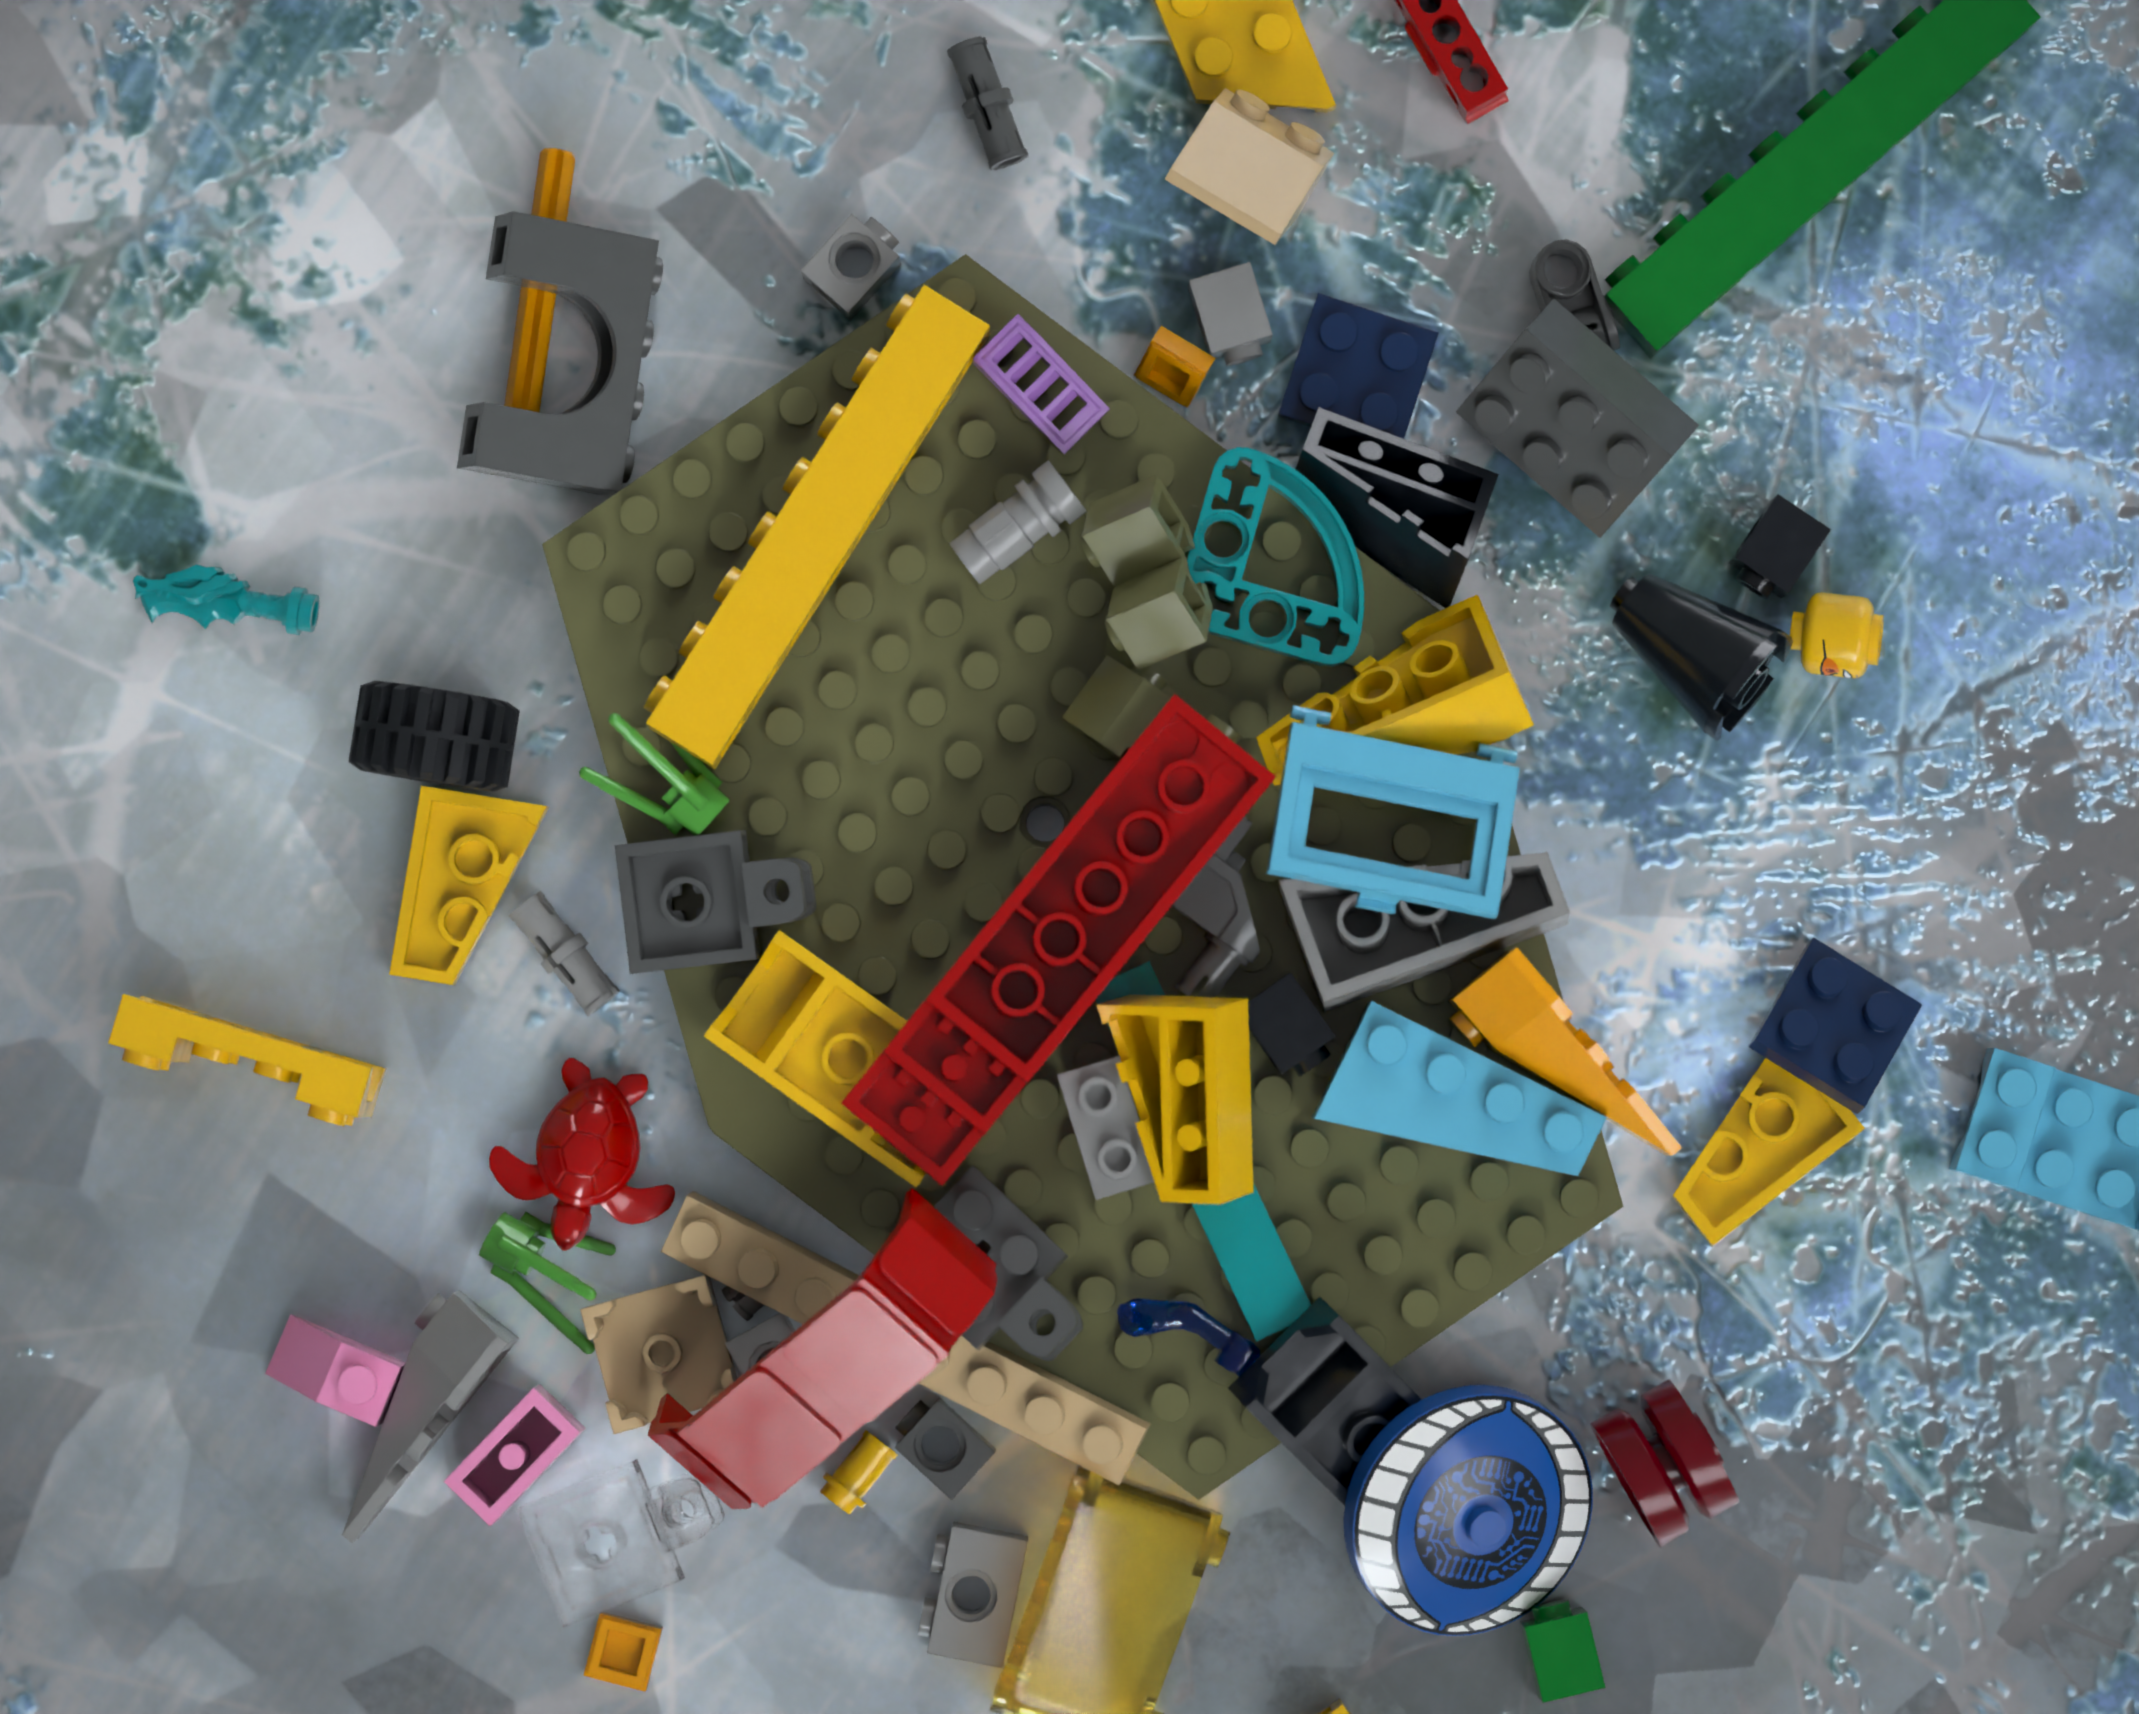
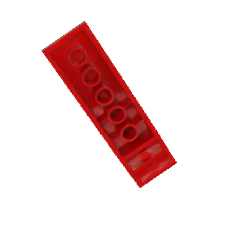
M1174 694L840 1104L938 1184L943 1186L1274 781L1276 776Z

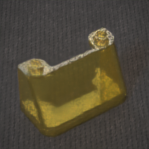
M1077 1464L1067 1489L1068 1493L1063 1504V1511L1059 1513L1045 1557L1015 1639L1009 1650L1007 1664L1000 1673L990 1700L989 1711L996 1714H1164L1154 1710L1205 1567L1208 1564L1218 1568L1231 1532L1220 1528L1223 1518L1221 1512L1126 1477L1120 1485H1117Z

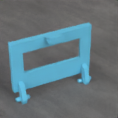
M1293 705L1290 718L1301 721L1300 723L1292 722L1289 728L1266 874L1356 891L1355 907L1388 914L1395 913L1396 905L1401 900L1495 919L1499 913L1520 768L1504 765L1503 762L1516 763L1518 751L1479 743L1477 756L1487 758L1484 761L1316 727L1317 723L1329 726L1331 713ZM1314 787L1477 820L1468 879L1305 847Z

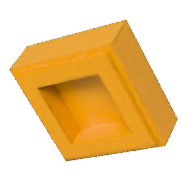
M1160 326L1133 376L1188 408L1197 395L1216 358L1172 331Z
M601 1611L583 1676L646 1692L663 1627Z

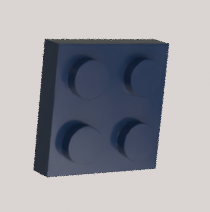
M1318 293L1278 416L1311 427L1317 410L1320 407L1404 439L1439 332Z
M1813 937L1805 946L1748 1047L1858 1114L1867 1105L1923 1004Z

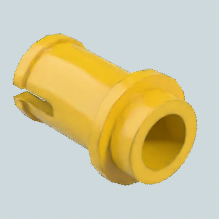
M866 1429L862 1433L861 1439L833 1475L825 1473L823 1478L827 1482L820 1490L824 1496L849 1515L857 1505L862 1509L867 1503L862 1500L891 1461L895 1460L898 1456L896 1452Z

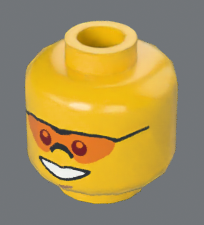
M1824 592L1815 593L1809 599L1805 613L1793 611L1789 635L1793 643L1790 650L1801 651V664L1808 673L1851 679L1860 678L1867 671L1868 665L1878 666L1884 615L1874 614L1872 603L1865 597Z

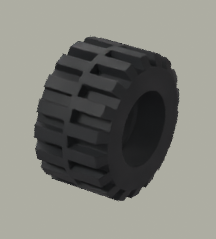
M385 681L369 682L360 685L348 762L361 771L475 790L492 792L507 788L509 783L520 710L506 701L477 695Z

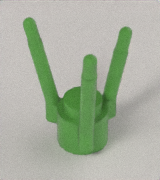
M612 713L609 716V723L672 784L662 796V799L670 807L667 809L589 767H582L580 769V777L599 787L604 792L657 819L674 835L683 827L693 836L699 835L730 800L718 789L723 782L706 768L702 761L671 743L692 771L691 773L687 769L681 774L634 727L629 725L618 713Z
M506 1212L502 1213L485 1238L479 1256L494 1264L490 1272L491 1274L510 1284L585 1354H592L595 1350L594 1344L517 1272L528 1276L535 1269L587 1300H594L596 1298L595 1289L541 1256L546 1243L537 1237L539 1235L554 1240L550 1229L551 1224L543 1222L528 1212H525L520 1220ZM585 1235L581 1242L575 1246L607 1256L614 1255L616 1252V1247L612 1243L595 1239L588 1235Z

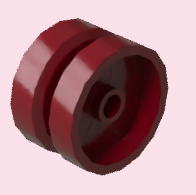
M1670 1379L1641 1395L1640 1410L1652 1433L1650 1437L1646 1438L1634 1418L1620 1408L1590 1423L1592 1431L1621 1486L1659 1547L1675 1540L1689 1530V1516L1677 1491L1684 1489L1698 1512L1710 1519L1739 1503L1736 1491L1723 1467V1458L1699 1416L1695 1412L1692 1413Z

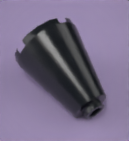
M1651 573L1645 575L1640 581L1633 576L1630 577L1617 591L1610 604V607L1616 611L1612 625L1704 733L1716 741L1721 739L1722 727L1728 732L1732 731L1754 707L1774 679L1768 674L1769 668L1767 666L1771 659L1775 656L1784 662L1793 643L1791 636L1779 628Z

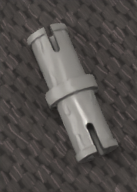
M542 891L530 897L509 915L511 920L528 937L544 959L541 963L542 967L548 974L554 972L560 981L573 994L575 1000L583 1008L587 1016L596 1012L620 992L586 950L585 946L588 944L581 933L575 935L555 912Z

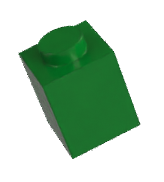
M1569 1600L1554 1601L1532 1608L1534 1618L1520 1621L1537 1695L1543 1703L1606 1688L1588 1613L1583 1607L1571 1609Z

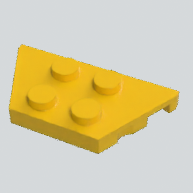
M1153 0L1196 104L1211 105L1226 88L1234 94L1236 90L1252 93L1262 99L1270 109H1276V107L1314 109L1315 112L1320 113L1335 110V101L1293 0Z

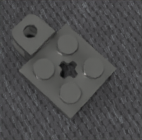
M746 830L615 845L630 974L761 959L758 926L802 920L812 915L817 908L811 864L799 858H778L750 862ZM781 879L789 887V896L785 902L778 897L776 892L777 884ZM685 883L692 884L694 892L703 894L704 907L697 909L696 919L692 921L686 920L684 910H674L672 906V897L682 895V884Z
M972 1166L934 1206L976 1246L980 1245L983 1241L988 1242L991 1250L987 1255L997 1264L995 1271L997 1274L995 1294L962 1336L980 1351L1001 1328L1026 1352L1039 1359L1052 1361L1083 1329V1320L1078 1310L1047 1280L1069 1256L975 1166ZM1052 1314L1055 1318L1053 1331L1046 1336H1040L1037 1331L1039 1319L1044 1315Z

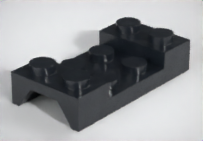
M1321 1297L1228 1387L1236 1398L1344 1506L1354 1471L1371 1442L1397 1415L1422 1400Z

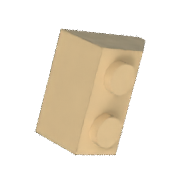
M1225 88L1212 102L1170 168L1165 180L1276 245L1298 218L1335 153L1323 146L1325 140L1313 129L1297 122H1292L1288 126L1268 114L1270 107L1254 94L1244 90H1236L1234 94Z

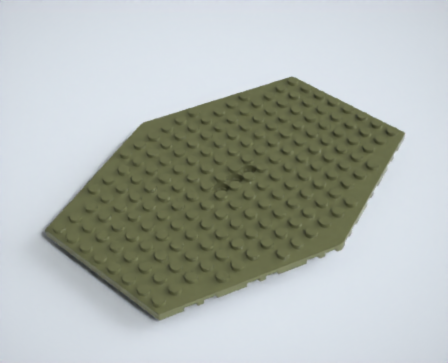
M966 254L909 292L908 295L916 298L923 285H926L990 325V336L982 349L1019 314L1110 410L1063 455L972 363L717 768L713 769L704 763L706 768L723 782L718 789L730 800L699 835L746 830L750 862L778 858H799L809 862L812 866L817 905L815 912L807 918L794 922L758 926L761 957L771 940L780 930L907 1021L1056 840L1039 841L1030 835L1027 829L1029 814L1041 806L1053 807L1061 813L1064 819V830L1119 762V760L1096 746L1062 718L1107 655L1129 669L1134 664L1126 650L1119 651L1116 649L1106 630L1105 617L1108 614L1114 586L1101 566L1096 568L1090 563L1082 547L1081 533L1084 529L1089 504L1157 474L1188 523L1193 539L1213 467L1218 458L1227 451ZM901 299L542 544L608 777L667 809L670 806L662 799V796L672 784L609 723V716L612 713H618L681 774L687 769L692 773L671 742L649 729L646 722L652 713L644 709V705L659 680L664 675L674 680L687 658L678 652L697 621H701L708 626L719 609L721 603L713 599L728 571L732 566L737 567L741 571L745 568L756 550L748 544V541L760 520L767 511L777 516L790 497V494L782 490L797 462L801 457H805L812 462L825 441L817 435V432L836 402L847 407L859 385L851 380L864 356L871 348L881 353L894 331L886 327V324ZM1021 340L997 366L1006 373L1030 348ZM1040 359L1016 385L1024 392L1048 366ZM1058 378L1034 404L1042 412L1067 385ZM1077 396L1052 423L1061 430L1086 404ZM1049 460L1087 512L1072 524L1065 520L1059 525L1062 531L1055 537H1052L1050 533L1046 534L1033 544L1035 547L1003 571L1000 569L983 583L979 584L949 543L969 528L968 525L1000 501L1003 503L1017 492L1015 485L1024 479L1028 484L1035 479L1031 473ZM1239 460L1235 469L1225 468L1222 473V477L1229 479L1232 485L1227 504L1215 497L1211 508L1213 510H1233L1246 519H1250L1253 509L1251 507L1240 508L1239 506L1246 486L1257 487L1259 478L1250 474V467ZM1268 487L1242 580L1337 607L1335 577L1329 556L1320 537L1306 517L1292 503ZM1219 521L1213 523L1207 529L1204 535V542L1211 554L1226 558L1239 551L1242 545V536L1234 524ZM1356 548L1364 584V616L1359 643L1353 655L1343 664L1333 667L1319 666L1208 634L1206 642L1148 667L1168 682L1162 690L1169 697L1176 694L1206 720L1212 714L1225 722L1242 736L1237 745L1267 769L1256 739L1258 735L1289 714L1293 705L1300 706L1317 693L1333 694L1357 677L1353 669L1354 666L1370 655L1378 662L1405 642L1401 634L1404 630L1418 620L1440 610ZM1189 551L1184 553L1186 558H1188ZM1206 584L1213 610L1230 613V617L1224 626L1239 630V611L1248 594L1235 590L1234 604L1218 600L1215 597L1216 587ZM1262 601L1252 607L1248 621L1251 629L1256 634L1262 637H1273L1283 631L1286 625V615L1279 604L1273 601ZM1296 608V627L1286 642L1288 645L1301 648L1300 636L1303 634L1318 639L1320 641L1319 651L1323 654L1331 655L1335 646L1341 645L1346 647L1348 637L1339 633L1340 622L1328 619L1324 628L1308 626L1304 623L1310 612ZM1477 751L1458 754L1459 756L1486 761L1487 759L1485 757L1477 756ZM1272 782L1244 816L1253 824L1234 849L1236 853L1246 859L1238 872L1241 874L1260 954L1253 963L1249 962L1246 967L1240 964L1217 997L1248 998V1001H1250L1291 972L1336 1037L1324 1044L1331 1055L1299 1077L1293 1067L1280 1074L1249 1031L1253 1182L1310 1304L1312 1305L1321 1297L1392 1367L1624 1206L1601 1130L1579 1175L1574 1176L1311 1118L1367 1003L1370 1001L1571 1099L1493 1052L1483 1041L1475 1048L1472 1047L1449 1019L1457 1010L1448 1000L1503 953L1516 947L1562 1000L1563 997L1545 935L1541 934L1324 1012L1280 893L1279 880L1291 878L1266 874L1280 785L1274 786ZM1314 787L1305 847L1404 867L1459 864L1463 861L1471 860L1477 820ZM614 797L628 844L693 836L684 827L674 835L657 819ZM1511 825L1507 856L1521 855L1514 829ZM781 879L777 884L776 892L778 897L785 902L789 896V887ZM685 883L682 884V895L672 897V906L674 910H684L686 920L692 921L696 919L697 909L704 907L703 894L694 892L692 884ZM1170 907L1114 977L1149 961L1165 996H1185L1175 989L1174 986L1177 982L1181 981L1208 943V940L1204 937L1207 932ZM760 959L664 970L707 1123L716 1136L874 1255L899 1224L905 1194L910 1189L914 1188L934 1207L972 1166H975L1069 1256L1047 1280L1074 1305L1083 1320L1082 1331L1052 1361L1039 1359L1026 1352L1001 1328L989 1340L990 1342L1151 1423L1137 1454L1198 1500L1281 1444L1236 1398L1228 1387L1289 1327L1256 1342L1191 1203L1161 1202L1155 1182L1098 1200L1095 1199L1057 1075L1119 1056L1107 1023L1102 1024L1096 1000L1031 1080L1022 1088L988 1132L979 1140L945 1184L941 1186L926 1174L918 1187L915 1188L704 1037L709 1027L727 1007ZM1207 977L1201 979L1190 996H1198L1208 981ZM986 1241L978 1245L986 1255L991 1250V1246ZM1047 1314L1039 1319L1037 1331L1040 1336H1046L1053 1331L1055 1318L1052 1314Z

